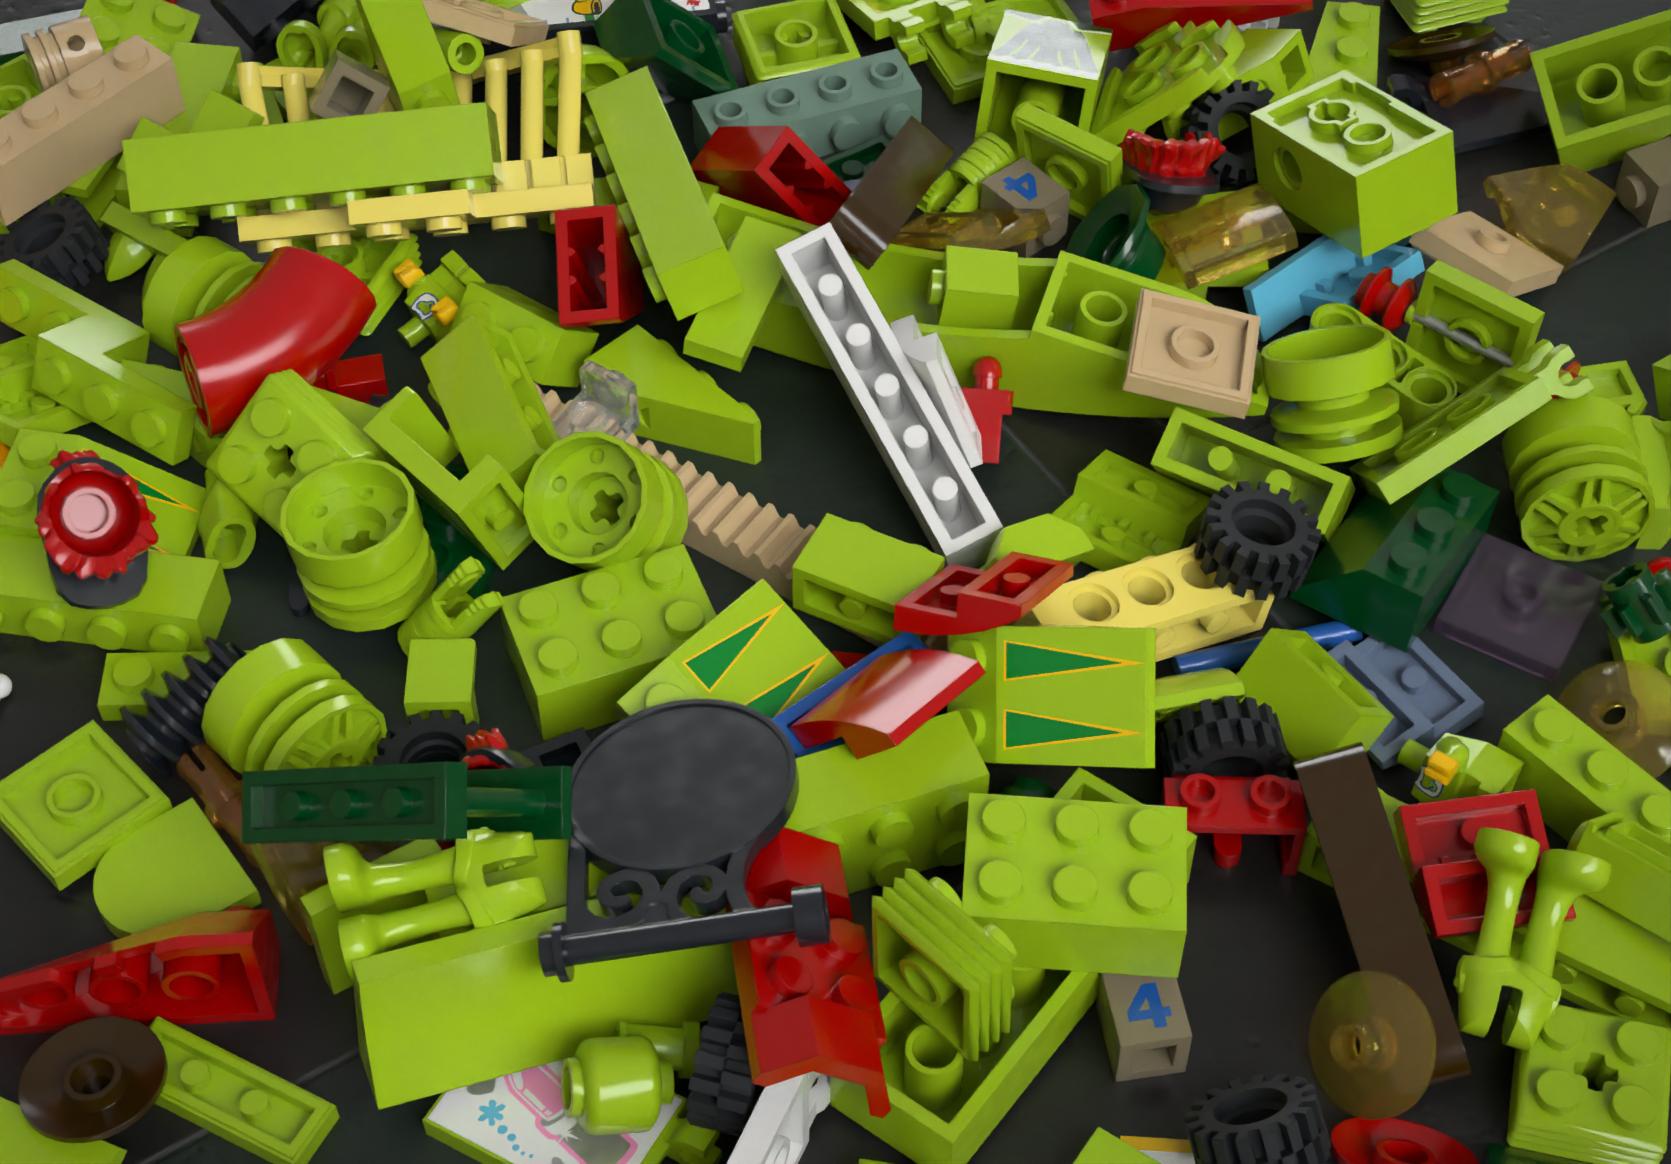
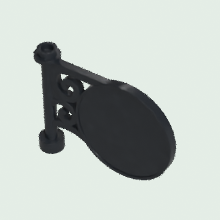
M717 699L679 700L639 711L614 724L588 745L572 767V839H569L566 923L564 921L555 922L552 925V931L540 932L538 937L540 964L545 977L558 976L561 983L571 982L574 978V966L793 933H796L800 948L831 943L830 917L823 883L792 887V903L758 908L753 906L747 898V879L750 868L759 852L786 825L794 810L799 793V773L793 748L786 734L773 720L753 708L735 702ZM589 861L600 870L609 874L599 883L596 892L601 910L608 918L595 916L588 909ZM705 887L710 890L708 892H703L701 888ZM627 893L642 895L641 900L635 907H633L630 896L626 895ZM690 894L694 911L704 916H690L680 908L685 895ZM729 903L732 912L716 914Z

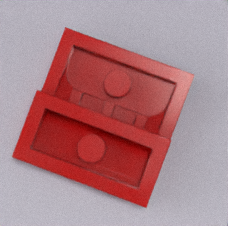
M1012 551L987 571L950 564L894 605L893 630L927 635H961L1004 626L1021 619L1073 576L1074 563Z
M908 649L891 652L876 658L790 727L804 749L843 737L858 760L898 746L986 672L979 661L946 651Z
M1535 789L1403 805L1396 809L1393 817L1404 861L1419 907L1433 939L1480 933L1486 908L1488 881L1486 869L1475 854L1474 843L1478 830L1485 827L1518 833L1540 843L1535 868L1527 878L1520 897L1513 929L1528 927L1535 899L1537 871L1542 852L1550 849ZM1573 904L1569 908L1563 922H1570L1577 918Z

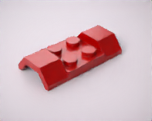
M783 827L779 834L755 858L747 879V898L753 906L758 908L792 903V887L823 883L830 917L831 943L800 948L796 933L731 943L752 1083L767 1087L814 1071L864 1085L870 1115L883 1119L891 1110L879 1051L881 1046L887 1041L865 928L863 925L854 923L839 845ZM728 903L725 907L726 912H732Z

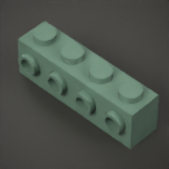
M897 48L693 100L694 143L700 152L718 127L789 126L818 157L845 151L882 134H885L889 139L894 138L911 115L921 123L922 87Z

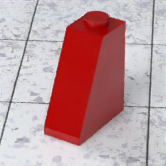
M789 126L718 127L690 164L696 180L719 186V194L819 227L830 222L852 193Z
M615 205L556 210L559 325L561 328L621 323L644 312L642 266L631 243L630 234Z

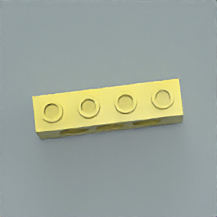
M1196 543L1184 549L1160 556H1147L1136 563L1105 572L1095 571L1083 578L1064 583L1021 619L1013 623L1156 628L1155 662L1175 655L1184 654L1261 630L1275 596L1270 590L1266 601L1255 600L1254 590L1247 589L1243 598L1233 594L1236 585L1230 582L1222 589L1214 583L1216 571L1205 575L1201 570L1200 565L1203 559L1195 558L1194 549Z

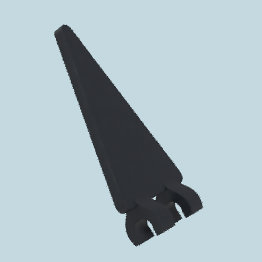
M1405 74L1392 75L1387 80V86L1392 97L1453 130L1454 154L1550 132L1539 91L1428 76H1418L1414 80Z

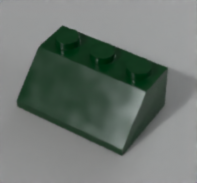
M1446 468L1391 505L1367 492L1311 563L1301 587L1295 592L1291 591L1289 598L1406 653L1482 547L1500 491L1477 481L1467 474L1458 473Z

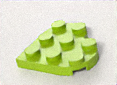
M1189 20L1183 29L1176 21L1156 29L1134 46L1140 55L1127 66L1123 73L1118 67H1114L1105 81L1090 133L1117 146L1123 142L1128 129L1145 133L1147 127L1162 118L1169 121L1180 116L1188 109L1195 98L1208 89L1213 94L1224 90L1239 74L1234 63L1238 60L1245 47L1244 37L1231 20H1227L1221 28H1219L1214 20H1210L1198 27Z

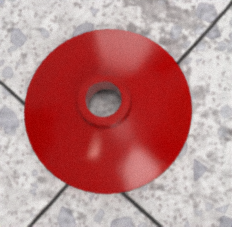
M1381 1116L1351 1118L1336 1125L1330 1137V1151L1339 1164H1480L1475 1155L1454 1138L1431 1127L1403 1119Z

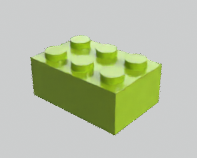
M684 544L504 596L505 603L500 607L505 645L543 742L581 727L586 731L621 720L614 712L616 702L665 658L717 616Z
M969 793L962 893L963 911L981 927L987 923L994 924L1010 938L1017 950V959L1013 961V967L1178 978L1187 933V807Z

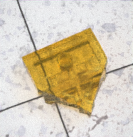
M1569 163L1489 176L1483 182L1487 198H1496L1506 227L1504 231L1514 237L1517 236L1520 241L1563 265L1562 273L1576 260L1617 194L1598 179Z

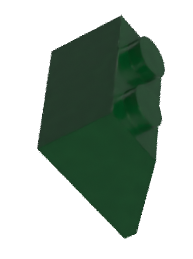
M614 0L593 23L601 49L622 62L630 73L647 66L659 95L667 93L687 104L692 103L693 100L739 89L714 26L672 0Z

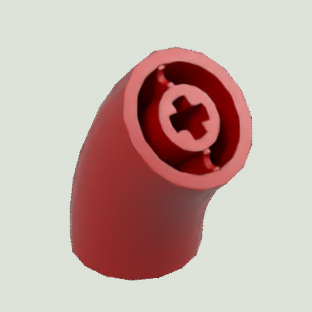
M291 246L279 247L274 249L265 265L253 279L234 296L195 318L175 324L174 337L180 365L192 403L197 405L196 413L206 435L212 439L226 434L267 375L292 369L312 386L332 368L359 336L377 307L375 296L366 284L348 269L325 256L302 248Z

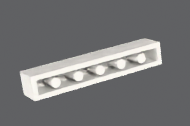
M829 222L775 249L785 284L936 554L945 557L944 568L950 564L974 568L986 563L990 548L997 535L1003 529V526L831 223Z

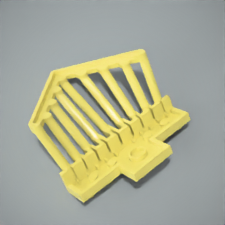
M580 31L557 32L556 38L484 56L481 66L471 74L465 75L450 71L460 104L472 103V84L485 81V102L496 113L504 184L491 185V192L473 194L468 189L444 190L430 193L347 201V207L340 208L331 207L330 203L315 204L316 210L292 213H271L270 209L257 210V216L237 218L239 242L252 247L257 246V254L259 255L272 254L274 249L279 247H293V241L315 240L317 249L351 246V237L367 235V238L374 239L375 243L410 240L409 231L426 229L428 233H433V237H448L468 234V225L491 223L492 231H508L527 228L526 219L549 217L550 225H555L556 210L597 206L591 153L580 154L581 70L583 56ZM259 62L236 64L242 105L265 117L262 125H269L263 91H283L288 122L311 120L307 92H313L325 68L259 66ZM559 62L557 156L543 158L544 66ZM521 72L520 160L507 161V75ZM387 95L377 113L396 111Z

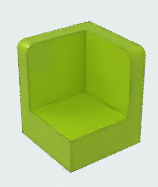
M410 639L404 695L408 725L409 716L419 713L422 720L429 719L431 710H442L443 717L446 719H450L452 713L457 712L464 715L466 725L472 720L479 724L474 691L477 656L474 639Z

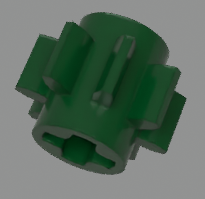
M1636 562L1617 570L1605 580L1602 589L1607 596L1599 599L1597 603L1602 609L1599 615L1613 638L1617 639L1629 631L1636 643L1646 644L1656 641L1671 632V572L1667 567L1653 574L1645 562Z

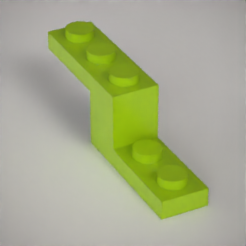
M16 259L1 263L0 321L25 335H30L37 339L31 388L172 466L188 459L197 405L120 364L123 359L146 363L151 332Z

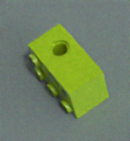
M1346 70L1340 71L1250 113L1259 193L1362 259L1410 235L1425 231L1435 223L1458 213L1453 130Z

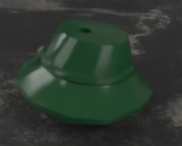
M1142 185L1117 186L1097 202L1074 230L1065 252L1155 280L1164 263L1166 250L1146 222L1151 200Z

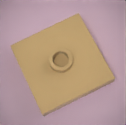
M422 0L430 22L472 34L482 44H491V41L514 47L546 40L549 24H546L547 21L480 0Z
M1472 211L1449 216L1435 223L1431 228L1413 234L1408 242L1412 244L1413 248L1420 249L1423 254L1433 260H1440L1513 297L1555 284L1564 267Z
M1141 288L1136 302L1122 390L1245 419L1251 402L1261 317Z

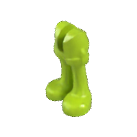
M325 0L317 9L319 27L307 20H294L285 25L276 41L277 54L284 67L325 68L335 49L372 70L376 66L356 0Z
M488 827L467 830V839L455 840V847L409 861L386 864L365 860L359 851L347 842H338L323 848L324 864L330 891L341 913L358 910L394 896L436 887L454 885L456 893L441 899L395 912L376 915L363 913L339 919L338 932L348 974L352 981L351 961L392 951L402 944L426 935L471 925L478 929L517 919L548 903L541 877L509 880L489 887L484 879V874L518 867L537 859L532 832H495Z
M1485 827L1478 830L1474 850L1477 859L1486 869L1488 881L1487 901L1473 956L1462 955L1457 964L1456 977L1453 981V985L1458 993V1030L1484 1038L1494 1018L1501 987L1508 986L1512 988L1502 1027V1043L1529 1052L1535 1044L1545 1022L1557 1013V1006L1561 997V983L1553 979L1552 975L1559 935L1566 914L1579 896L1594 894L1606 888L1609 884L1612 865L1598 857L1565 849L1543 851L1537 871L1536 893L1532 913L1518 959L1510 957L1515 918L1525 882L1535 868L1540 843L1518 833Z

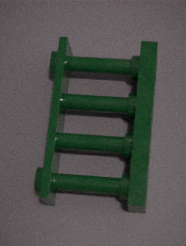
M445 761L242 772V844L360 841V844L410 843L414 840L434 839L437 843L455 842L456 839H467V830L479 829L481 827H488L495 832H532L534 840L572 839V766L467 770V762Z

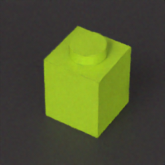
M946 245L941 269H931L928 282L927 303L928 305L937 306V325L975 329H1011L1019 298L1018 252Z

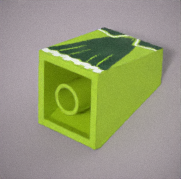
M1006 9L987 58L974 142L985 131L992 132L1002 138L1018 157L1015 114L1026 102L1090 133L1104 80L1113 29Z

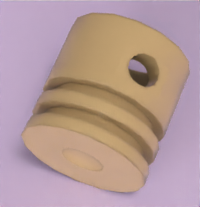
M87 15L48 27V33H45L42 28L35 30V37H31L29 33L21 34L28 63L41 93L104 55L97 33Z

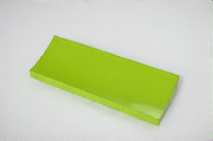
M705 887L701 888L703 892H708L710 890ZM626 894L630 896L633 907L637 905L642 897L641 894ZM690 894L685 895L680 908L690 916H704L694 911ZM598 898L588 900L590 912L595 916L608 918L603 914ZM567 906L353 960L351 964L359 1052L377 1108L381 1110L574 1057L579 1044L584 1039L615 1037L618 1021L681 1028L683 1021L708 1020L709 1010L712 1005H715V999L718 994L727 992L739 995L731 943L574 966L573 981L561 983L558 976H544L539 958L538 937L540 932L552 931L553 923L561 921L566 923ZM726 908L716 914L726 913Z

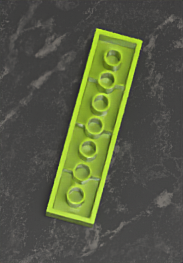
M959 710L932 717L898 746L858 760L847 743L796 758L799 773V793L794 810L784 827L839 845L848 894L877 885L892 886L894 885V877L904 879L905 868L921 872L940 865L956 866L965 862L969 793L988 794L990 773ZM569 839L534 840L537 859L518 867L484 874L486 885L489 887L509 880L541 877L548 903L521 917L567 906ZM590 861L589 900L598 898L596 892L599 883L609 875ZM454 885L423 890L426 903L456 893ZM473 925L434 933L433 937L435 940L474 930L475 928Z

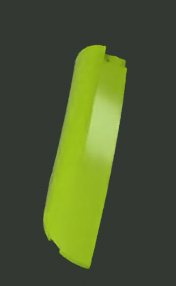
M714 192L707 203L727 251L746 215L800 232L802 236L819 228V226ZM890 243L869 270L851 258L890 329L891 322L914 315L923 337L937 332L960 387L974 388L975 376H972L975 363L983 356H992L999 361L1002 367L1003 376L999 378L998 390L1014 391L1013 407L1085 415L1171 418L1175 407H1178L1203 418L1233 417L1122 390L1136 302L1141 288L1213 305L1190 292L1060 250L1058 258H1018L1019 298L1010 330L961 328L937 325V306L928 305L927 303L931 269H941L945 252ZM783 282L753 346L833 370L787 285ZM1259 350L1256 352L1251 402L1246 416L1265 415L1270 395L1264 382Z

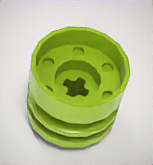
M197 236L181 243L163 260L153 275L143 301L142 323L144 329L151 332L150 341L179 359L175 344L174 325L195 318L234 296L253 279L265 264L252 261L245 253L216 237Z
M1368 324L1336 325L1293 333L1276 339L1263 347L1260 355L1266 389L1271 397L1285 400L1274 407L1270 414L1271 425L1278 430L1273 438L1275 447L1317 464H1326L1372 456L1392 448L1403 440V419L1395 413L1400 407L1399 393L1391 388L1380 387L1393 379L1396 372L1391 331L1381 326Z
M1583 395L1575 399L1554 398L1510 426L1502 440L1503 461L1510 489L1514 492V506L1519 517L1521 536L1533 552L1552 560L1578 562L1602 558L1622 550L1645 534L1655 517V498L1652 488L1648 484L1647 470L1641 462V448L1633 420L1622 405L1601 396Z
M601 431L575 432L552 443L535 461L524 486L523 513L531 536L548 555L582 569L593 571L680 545L688 528L689 502L680 478L665 462Z
M367 458L335 461L310 472L292 487L280 510L279 528L290 556L297 567V574L303 585L306 598L315 615L333 628L353 632L385 629L407 619L430 596L437 583V560L431 547L429 535L423 526V516L414 489L402 471L387 462Z
M281 638L260 645L238 660L215 686L205 705L201 725L206 743L240 774L246 771L373 765L374 756H378L377 745L381 738H386L387 734L384 714L365 699L355 687L346 680H342L340 673L302 639Z

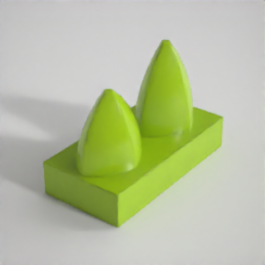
M112 201L100 218L114 233L109 241L110 247L107 248L109 251L108 259L104 260L106 280L112 282L128 277L144 267L151 258L154 259L146 274L142 288L143 312V301L153 275L163 260L181 243L188 240L169 230H163L162 226H151L150 220L132 214L131 210Z

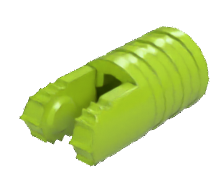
M985 131L930 186L917 205V208L930 216L936 215L942 207H945L958 194L954 201L950 202V205L946 207L942 224L956 232L980 207L982 181L1018 160L1017 155L1002 138L992 132Z
M470 556L461 562L401 624L398 630V642L407 657L409 655L410 639L470 638L505 603L499 591L485 593L475 600L466 593L482 577L481 575L485 573V569L479 560Z

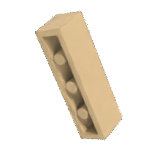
M136 34L1 118L0 222L8 226L123 151L122 140L131 139L142 116L160 125H164L186 111L173 59Z

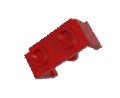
M1203 773L1189 776L1172 775V778L1163 779L1159 806L1187 807V830L1191 833H1211L1212 857L1218 866L1231 868L1238 864L1242 850L1241 834L1278 835L1282 875H1296L1307 831L1304 796L1298 780L1280 778L1275 775L1229 777L1210 776Z

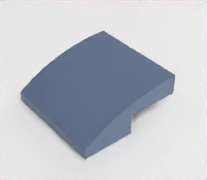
M1369 636L1355 647L1345 639L1328 651L1349 674L1394 716L1367 752L1382 770L1400 764L1397 762L1398 756L1409 739L1431 749L1445 733L1455 735L1484 716L1485 702L1418 637L1415 638L1406 653L1372 636Z

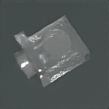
M587 360L579 369L581 392L552 421L559 439H562L575 432L601 431L625 441L640 425L636 385L621 372L609 370Z

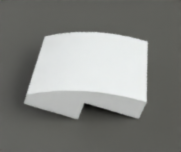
M914 315L891 322V330L968 466L973 468L983 464L981 434L937 332L923 337Z

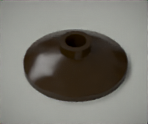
M1467 26L1423 33L1387 45V54L1401 60L1426 62L1429 73L1453 71L1461 68V56L1485 45L1496 36V30L1493 26Z
M107 1016L77 1022L51 1036L30 1057L19 1080V1105L32 1128L49 1139L64 1143H87L111 1137L137 1122L157 1101L167 1078L168 1063L166 1053L157 1035L138 1021L124 1017Z

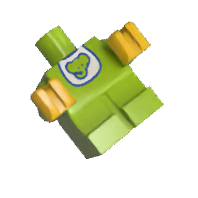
M454 250L440 259L442 264L426 276L410 258L393 271L397 280L402 286L407 288V298L404 302L413 318L400 327L397 332L411 349L428 336L436 344L450 331L469 281L486 283L471 267L469 268L468 264Z
M1445 733L1431 750L1409 739L1403 746L1397 759L1398 763L1418 773L1411 794L1419 800V803L1512 792L1524 764L1522 760L1489 742Z

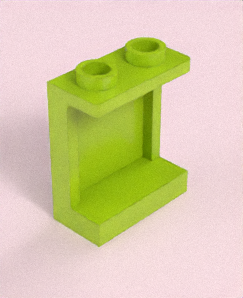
M404 387L392 400L383 404L375 417L362 428L387 461L406 475L414 492L502 570L534 540L523 513L524 493L506 469L494 458L487 454L461 481L445 468L459 454V451L454 447V441L419 395L410 387Z

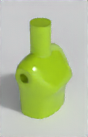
M206 469L204 477L207 497L203 503L198 520V532L202 539L205 558L220 560L223 569L236 568L247 560L254 548L256 540L255 527L259 515L212 472Z

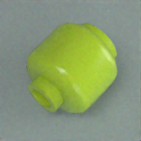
M645 1036L584 1039L579 1044L574 1057L565 1058L563 1061L561 1094L564 1113L567 1118L576 1117L581 1129L587 1134L608 1135L647 1132L654 1127L660 1114L661 1105H671L673 1102L674 1072L670 1060H659L653 1043Z

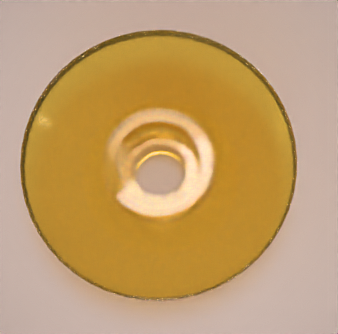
M1609 661L1593 666L1576 676L1560 694L1557 700L1558 703L1654 779L1671 766V679L1660 670L1637 661ZM1615 707L1626 709L1625 717L1621 722L1614 725L1603 722L1604 714Z
M1358 971L1345 975L1335 981L1320 998L1310 1024L1309 1051L1312 1066L1321 1087L1337 1106L1356 1117L1379 1120L1392 1118L1406 1112L1425 1093L1435 1068L1436 1037L1432 1020L1424 1003L1409 985L1388 973ZM1356 1037H1358L1360 1042L1359 1055L1356 1049Z

